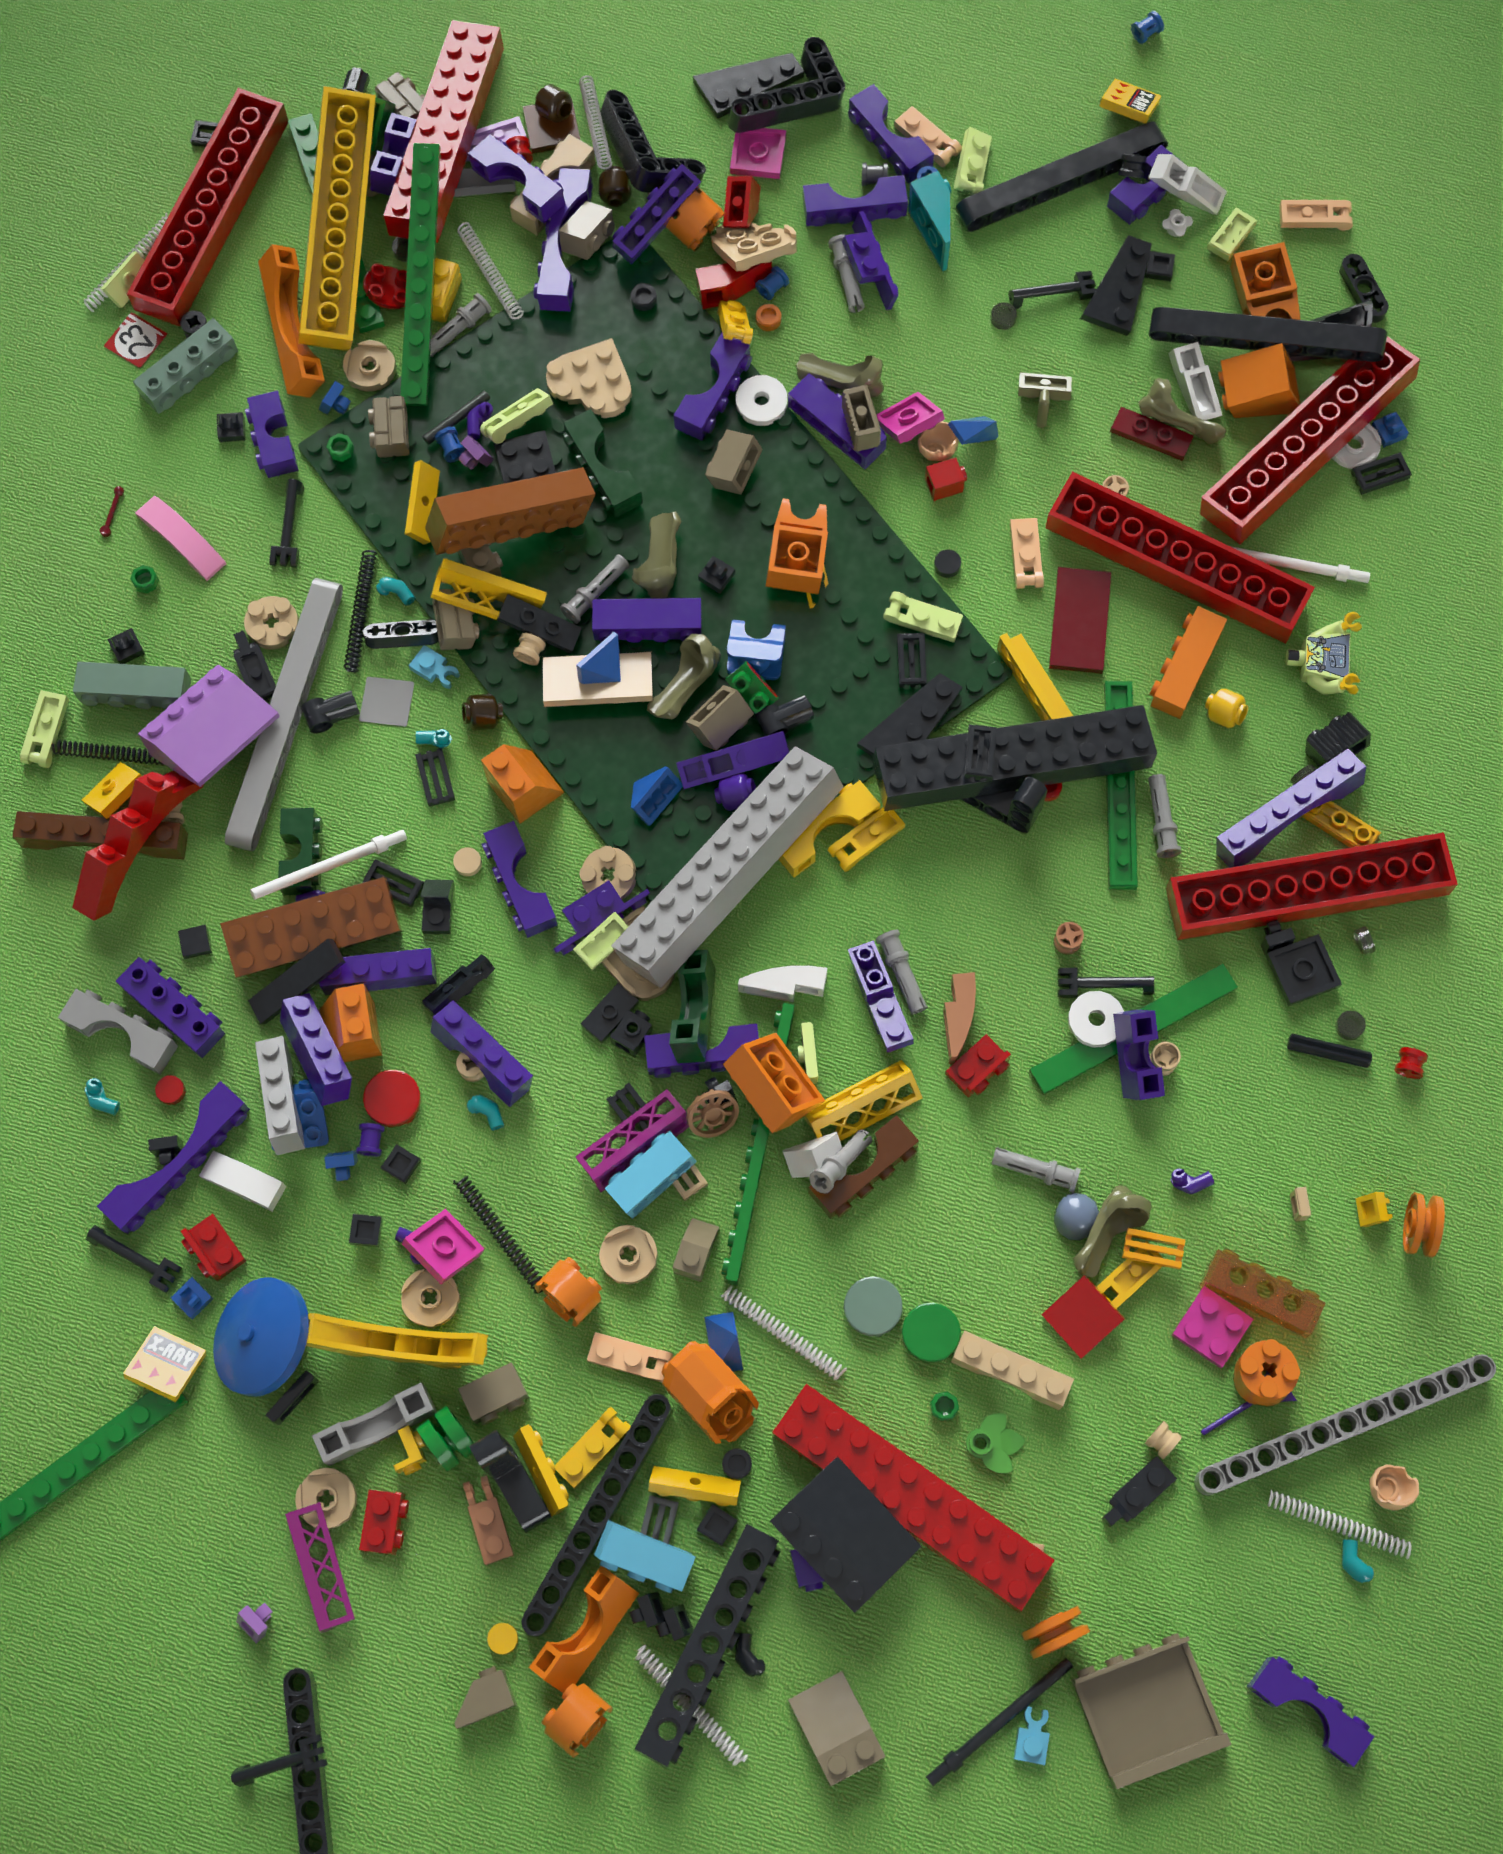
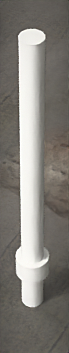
M1232 547L1268 565L1332 576L1338 581L1346 582L1348 579L1368 583L1370 578L1369 572L1353 570L1347 565L1338 564L1337 567Z
M404 830L385 837L383 835L372 838L370 843L250 889L251 895L255 900L374 852L376 854L387 851L388 847L407 840V836Z

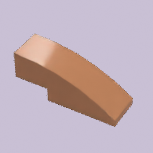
M975 972L952 974L951 989L953 1002H945L943 1007L949 1064H954L957 1061L970 1030L975 1008Z

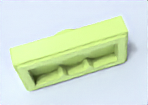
M1235 208L1210 240L1207 249L1229 261L1254 229L1258 220Z
M133 252L101 288L118 308H122L129 301L127 292L144 262V259L137 252Z
M614 912L573 950L593 971L615 951L611 945L629 926Z
M811 1022L801 1023L803 1046H798L799 1063H805V1073L813 1084H817L818 1069L813 1024Z

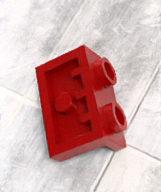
M985 1034L945 1071V1075L968 1098L973 1093L979 1095L989 1086L988 1080L994 1074L1000 1076L1008 1069L1011 1053L1008 1050L1004 1052Z
M213 1213L190 1230L186 1228L181 1230L185 1237L181 1241L190 1255L196 1253L200 1259L197 1266L206 1278L211 1276L216 1281H219L246 1262L242 1253Z
M369 1489L359 1546L360 1551L396 1555L397 1549L402 1548L404 1531L400 1530L402 1518L407 1517L409 1500H405L406 1495L404 1493Z

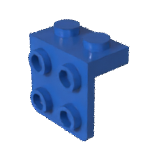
M301 1080L299 1084H294L292 1087L302 1125L305 1148L324 1146L329 1141L324 1106H321L309 1080Z

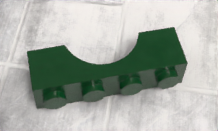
M589 409L564 422L565 433L562 434L563 440L568 449H574L576 462L580 468L584 467L588 472V478L593 489L599 490L602 495L600 496V501L605 510H611L616 518L643 504L642 491L629 471H613L604 467L598 461L597 453L605 443L604 429L593 411Z
M708 949L695 950L678 969L681 1010L679 1019L672 1020L669 1041L677 1063L706 1061L716 972Z

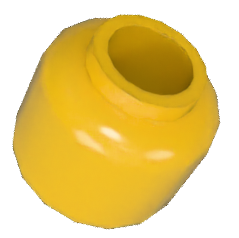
M1220 689L1215 694H1210L1205 704V708L1208 709L1209 720L1226 728H1233L1235 725L1242 724L1248 712L1245 698L1228 689Z

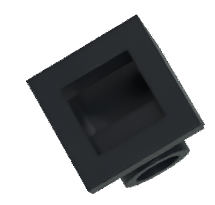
M628 1010L615 1031L610 1035L611 1044L635 1058L645 1044L644 1036L650 1035L653 1031V1026L649 1023L651 1018L639 1010H636L635 1013ZM630 1025L638 1027L634 1033L628 1032L627 1029Z

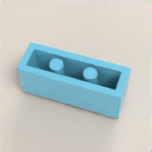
M671 1131L657 1136L651 1144L652 1147L645 1153L637 1154L623 1173L618 1172L610 1178L609 1185L605 1188L632 1219L697 1162Z
M609 1520L594 1554L601 1560V1566L612 1571H617L618 1567L629 1571L627 1576L640 1582H644L646 1578L656 1581L655 1587L668 1593H672L673 1588L682 1592L695 1560V1556L690 1552Z

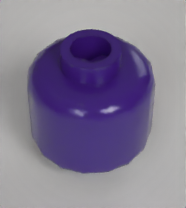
M744 773L720 779L719 787L715 788L717 803L722 804L728 811L737 810L756 789L753 778H749Z

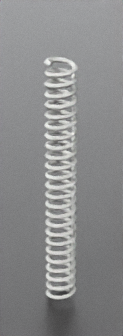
M590 75L581 77L579 85L598 167L608 169L612 166V160L593 78Z
M165 213V217H162V220L158 221L159 224H155V227H152V231H148V234H145V238H142V241L135 245V249L133 248L132 252H128V256H125V259H122L121 263L115 266V270H111V274L109 273L108 277L104 278L105 281H101V284L97 285L98 288H94L91 295L87 296L88 299H84L86 307L91 312H94V310L86 301L90 302L94 308L98 307L89 297L93 298L98 305H101V302L93 294L97 295L101 301H104V298L97 293L96 290H98L104 297L108 298L100 288L104 285L103 283L107 282L106 279L109 280L110 276L114 274L113 272H116L120 265L134 251L142 258H145L144 254L148 255L147 250L150 251L154 244L153 242L156 240L150 233H153L157 238L158 234L154 229L160 233L161 230L157 226L162 229L161 222L165 223L164 219L167 220L168 218L167 213Z
M462 223L457 231L462 241L480 267V270L511 319H519L524 314V311L521 310L522 307L519 306L506 281L501 277L497 267L494 266L495 264L492 262L488 252L483 248L474 230H472L470 223ZM467 224L468 226H465L460 232V228ZM520 312H522V314H521L520 316H518V317H512L513 315H517V314H519Z
M733 1285L721 1295V1298L724 1297V1301L729 1300V1305L734 1303V1308L739 1307L738 1310L739 1312L743 1311V1315L748 1314V1318L753 1317L752 1320L753 1322L757 1321V1325L762 1324V1329L767 1327V1332L772 1331L771 1334H777L776 1338H781V1342L786 1341V1346L791 1344V1349L796 1347L795 1352L800 1351V1356L805 1355V1360L810 1358V1363L815 1361L814 1366L820 1364L819 1370L824 1369V1373L829 1372V1377L834 1375V1380H837L847 1370V1368H844L839 1373L842 1364L838 1365L834 1370L837 1361H834L829 1367L832 1357L825 1362L828 1356L825 1354L820 1359L823 1350L819 1351L815 1356L818 1347H815L810 1353L813 1344H810L805 1350L808 1340L801 1345L804 1337H801L796 1342L799 1333L791 1339L794 1330H791L786 1336L789 1326L781 1333L785 1323H782L776 1330L780 1319L773 1325L775 1316L767 1322L771 1315L770 1313L762 1319L766 1309H763L757 1316L761 1309V1306H758L752 1313L756 1302L747 1310L752 1301L749 1299L742 1307L747 1296H744L738 1303L742 1292L733 1300L738 1291L735 1289L728 1297Z
M1270 1490L1268 1507L1271 1506L1276 1495L1273 1507L1276 1509L1282 1497L1280 1511H1282L1287 1500L1285 1513H1288L1293 1502L1292 1516L1299 1504L1296 1515L1298 1518L1305 1506L1302 1519L1306 1518V1514L1310 1509L1308 1522H1311L1316 1510L1314 1525L1317 1523L1322 1512L1319 1523L1320 1527L1323 1525L1324 1519L1328 1514L1325 1525L1326 1529L1333 1517L1331 1531L1334 1530L1339 1519L1337 1533L1340 1532L1341 1526L1345 1521L1343 1535L1346 1534L1347 1528L1351 1523L1348 1537H1351L1353 1529L1357 1525L1354 1535L1355 1540L1362 1528L1360 1542L1363 1541L1364 1535L1368 1530L1366 1544L1369 1543L1370 1537L1374 1532L1371 1542L1372 1546L1375 1545L1376 1538L1380 1534L1377 1548H1380L1385 1537L1383 1551L1386 1550L1391 1538L1389 1553L1392 1552L1394 1543L1397 1540L1394 1554H1398L1399 1547L1403 1542L1400 1556H1404L1405 1549L1409 1544L1406 1559L1410 1557L1412 1548L1410 1541L1405 1542L1404 1539L1400 1540L1399 1537L1394 1538L1393 1535L1382 1534L1381 1530L1377 1532L1375 1528L1371 1530L1370 1526L1365 1528L1364 1524L1359 1526V1523H1353L1352 1519L1349 1521L1346 1517L1342 1519L1341 1515L1336 1517L1335 1513L1330 1514L1329 1511L1325 1512L1324 1509L1313 1508L1312 1504L1307 1506V1503H1302L1301 1500L1296 1502L1295 1498L1290 1500L1289 1495L1284 1497L1283 1493L1279 1495L1277 1491L1273 1493Z
M643 1645L637 1650L639 1653L635 1660H640V1665L645 1664L644 1669L649 1668L648 1674L653 1673L652 1678H657L656 1683L662 1682L660 1687L663 1688L667 1685V1680L672 1675V1672L664 1675L667 1667L659 1672L663 1663L655 1667L659 1662V1658L652 1661L655 1654L646 1658L651 1649L642 1654L646 1649V1645ZM680 1694L674 1697L673 1701L679 1700L677 1706L683 1704L681 1710L690 1708V1699L686 1695ZM698 1704L693 1714L694 1717L698 1718L696 1724L701 1722L698 1729L705 1726L703 1733L709 1731L707 1738L713 1736L711 1743L717 1741L715 1747L721 1746L720 1752L726 1750L724 1756L731 1754L728 1761H732L735 1758L732 1766L737 1765L741 1761L745 1762L748 1754L742 1756L743 1750L738 1751L739 1745L733 1747L735 1741L728 1743L731 1736L723 1739L726 1736V1731L719 1735L722 1727L715 1730L718 1722L711 1725L714 1718L708 1719L709 1713L703 1715L705 1708L697 1712L701 1707Z

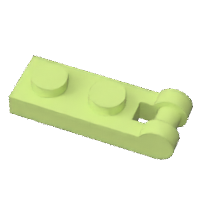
M972 127L965 131L954 189L961 192L963 190L968 191L970 196L983 191L984 185L982 183L992 136Z
M535 389L482 423L480 427L482 435L496 444L502 443L507 433L521 428L526 421L534 416L543 414L548 407L553 405L551 397L542 390Z
M892 592L889 599L890 607L886 608L883 615L885 620L955 642L963 620L962 614L906 597V595L900 592ZM900 608L907 609V614L900 613Z
M40 690L21 750V763L29 765L32 762L38 763L40 767L44 768L51 766L52 744L55 747L69 702L67 695ZM36 745L42 746L40 753L34 752Z

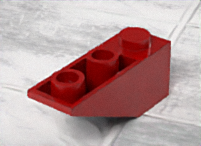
M772 261L751 266L745 271H736L728 263L695 269L697 289L702 308L718 307L720 300L725 302L735 301L756 288L755 283L759 279L763 280L771 273Z

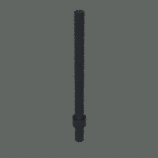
M1064 1658L955 1752L951 1750L943 1757L944 1761L926 1776L930 1784L934 1787L951 1771L955 1773L963 1766L962 1762L1069 1672L1073 1668L1071 1662Z

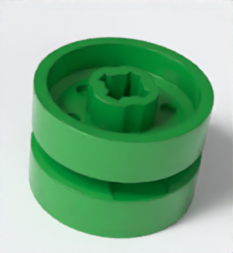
M446 1405L434 1414L439 1424L438 1427L431 1420L427 1419L416 1430L439 1463L449 1472L460 1463L455 1450L464 1458H467L472 1454L469 1446L474 1442Z

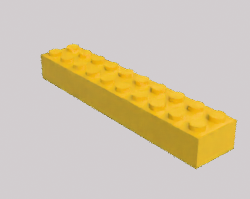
M326 86L323 88L298 344L349 351L352 346L376 97L373 94Z

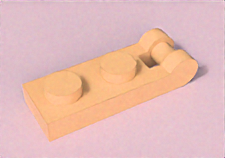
M913 106L895 120L894 127L906 138L919 136L934 153V161L939 166L945 167L950 162L952 156H957L961 153L962 146L957 140L948 137Z
M1281 200L1279 205L1281 228H1338V230L1347 231L1353 227L1352 217L1349 215L1352 211V206L1348 200ZM1333 212H1336L1339 216H1333Z
M1037 518L1011 519L1010 532L1016 589H1024L1025 586L1032 585L1035 588H1043L1044 577ZM1033 571V575H1024V572Z
M595 1332L587 1362L663 1383L664 1376L661 1373L663 1366L673 1358L674 1354ZM649 1358L657 1360L654 1369L646 1368Z

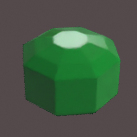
M339 433L330 437L326 446L332 459L341 462L351 458L354 451L350 438Z
M145 565L134 569L130 578L136 590L143 593L155 590L159 582L154 569Z
M948 1391L936 1393L930 1402L932 1416L941 1422L953 1420L959 1410L957 1397Z

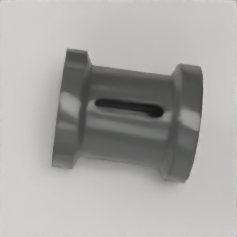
M862 163V186L877 184L879 178L888 176V163H884L883 166Z

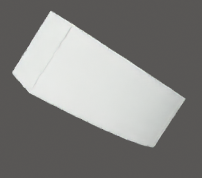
M1158 154L1148 177L1171 194L1213 215L1218 214L1227 192L1197 167H1188L1173 154Z
M1196 342L1174 348L1168 354L1179 387L1191 414L1206 421L1221 417L1222 412L1209 366L1204 364L1199 343Z
M785 966L763 970L740 978L738 992L789 1002L794 1001L795 992L823 997L828 968Z
M215 1151L212 1152L199 1175L201 1178L273 1212L286 1188L283 1182Z

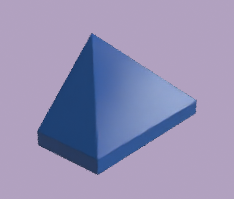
M985 416L953 420L948 423V426L962 445L996 440L998 437L997 422Z
M615 632L610 634L576 664L578 681L580 683L621 682L618 634Z
M665 766L634 782L631 808L646 825L650 826L680 791L683 784Z
M733 1312L704 1317L709 1347L715 1351L733 1372L743 1370Z

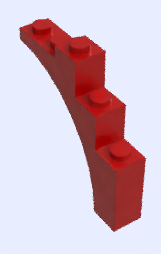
M174 770L164 775L152 771L135 779L128 808L110 816L104 844L85 853L72 908L93 921L111 913L125 875L148 837L178 804L203 788L204 784L199 787Z

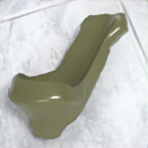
M804 353L800 355L799 361L796 364L797 376L800 380L810 373L815 378L822 379L826 385L841 390L867 385L872 398L884 391L881 381L883 362L872 355L867 356L865 361L845 366L822 360L813 353Z
M1155 379L1148 395L1138 402L1143 416L1153 417L1158 421L1181 427L1203 439L1208 444H1214L1225 437L1226 429L1220 424L1200 419L1177 407L1171 398L1172 387L1168 379Z
M676 511L662 513L651 518L649 523L651 534L649 557L638 569H633V582L647 590L651 599L667 598L670 589L674 585L677 574V544L675 536L682 522Z
M691 634L682 642L678 673L659 695L653 697V701H649L647 705V711L653 716L664 719L676 718L692 693L713 674L720 662L721 653L718 648L712 646L705 635Z
M1116 1186L1105 1199L1084 1247L1073 1258L1077 1272L1083 1276L1095 1277L1099 1272L1100 1264L1110 1247L1113 1237L1126 1231L1127 1228L1144 1226L1150 1218L1151 1202L1143 1196L1134 1194L1126 1186Z

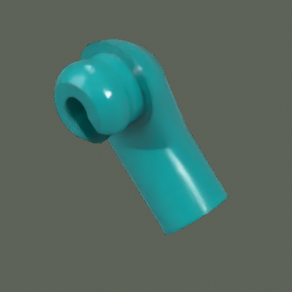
M383 577L379 580L380 583L376 585L379 594L388 595L389 592L396 593L405 606L412 604L416 599L402 580Z
M446 729L416 731V744H431L438 748H445L449 746L452 740Z
M89 1079L85 1087V1094L89 1105L94 1109L116 1115L119 1111L120 1102L106 1097L102 1082L99 1079Z
M482 1095L473 1096L467 1102V1109L470 1113L486 1115L492 1131L504 1127L496 1102Z
M1343 1540V1569L1355 1581L1361 1583L1371 1581L1374 1577V1570L1358 1558V1541Z

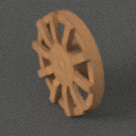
M710 1089L709 1092L696 1096L690 1107H687V1124L697 1136L704 1138L719 1136L734 1125L739 1115V1106L735 1098L728 1091H714V1089ZM724 1098L729 1100L721 1105ZM728 1106H733V1111L723 1110ZM694 1113H700V1114H701V1115H697V1116L693 1117V1114H694ZM725 1115L731 1116L727 1122L724 1121ZM702 1120L697 1127L693 1125L694 1122ZM705 1124L709 1126V1131H703L701 1129ZM722 1125L720 1128L714 1129L715 1126Z

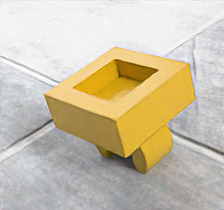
M1374 1192L1355 1198L1360 1227H1370L1387 1222L1393 1218L1392 1214L1387 1212L1386 1204L1390 1203V1200L1385 1198L1384 1192Z

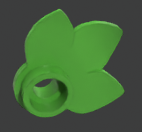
M995 1413L984 1418L980 1428L969 1433L966 1438V1448L970 1455L982 1459L988 1470L1006 1474L1013 1471L1009 1456L1016 1453L1024 1445L1025 1439L1017 1432L1005 1428V1414ZM976 1439H983L986 1442V1447L978 1449L975 1446Z

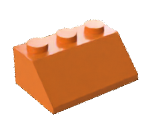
M777 1033L742 1044L723 1063L730 1077L739 1086L747 1101L754 1107L771 1133L789 1127L825 1102L823 1096Z

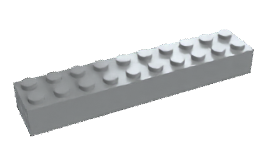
M795 746L611 945L622 962L659 988H662L844 788L834 767Z

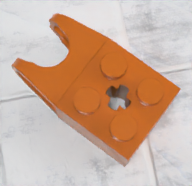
M1284 242L1233 254L1230 270L1243 315L1301 320L1297 295L1298 288Z
M783 498L774 525L766 587L819 594L828 535L826 505L819 504V508L812 518L799 519L791 512L789 499Z

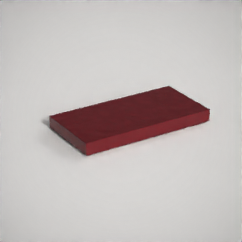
M1058 567L1049 658L1050 669L1103 673L1111 572Z

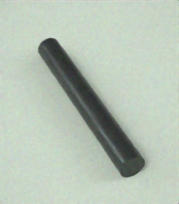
M483 391L422 436L424 441L428 445L436 440L435 435L440 430L446 427H454L466 418L468 413L477 405L489 401L491 398L488 393Z

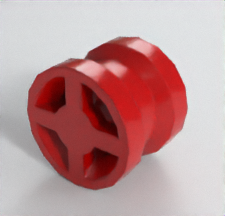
M513 136L505 142L509 149L516 154L520 153L529 164L532 163L533 156L529 150L530 142L527 137Z
M1411 1047L1400 1048L1398 1054L1400 1061L1395 1065L1394 1071L1407 1078L1421 1079L1424 1074L1422 1066L1427 1062L1428 1054Z

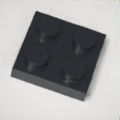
M545 430L506 439L500 444L494 443L504 484L556 473Z
M1319 934L1266 954L1268 963L1288 1006L1340 988L1342 985Z

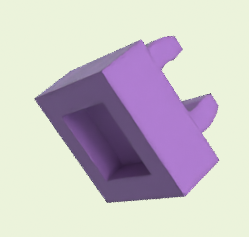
M467 435L461 442L467 451L462 453L458 459L470 470L476 467L478 462L487 467L494 460L470 436Z
M265 1603L255 1612L247 1605L238 1613L236 1622L257 1644L266 1635L268 1627L265 1623L271 1618L270 1614L273 1611Z

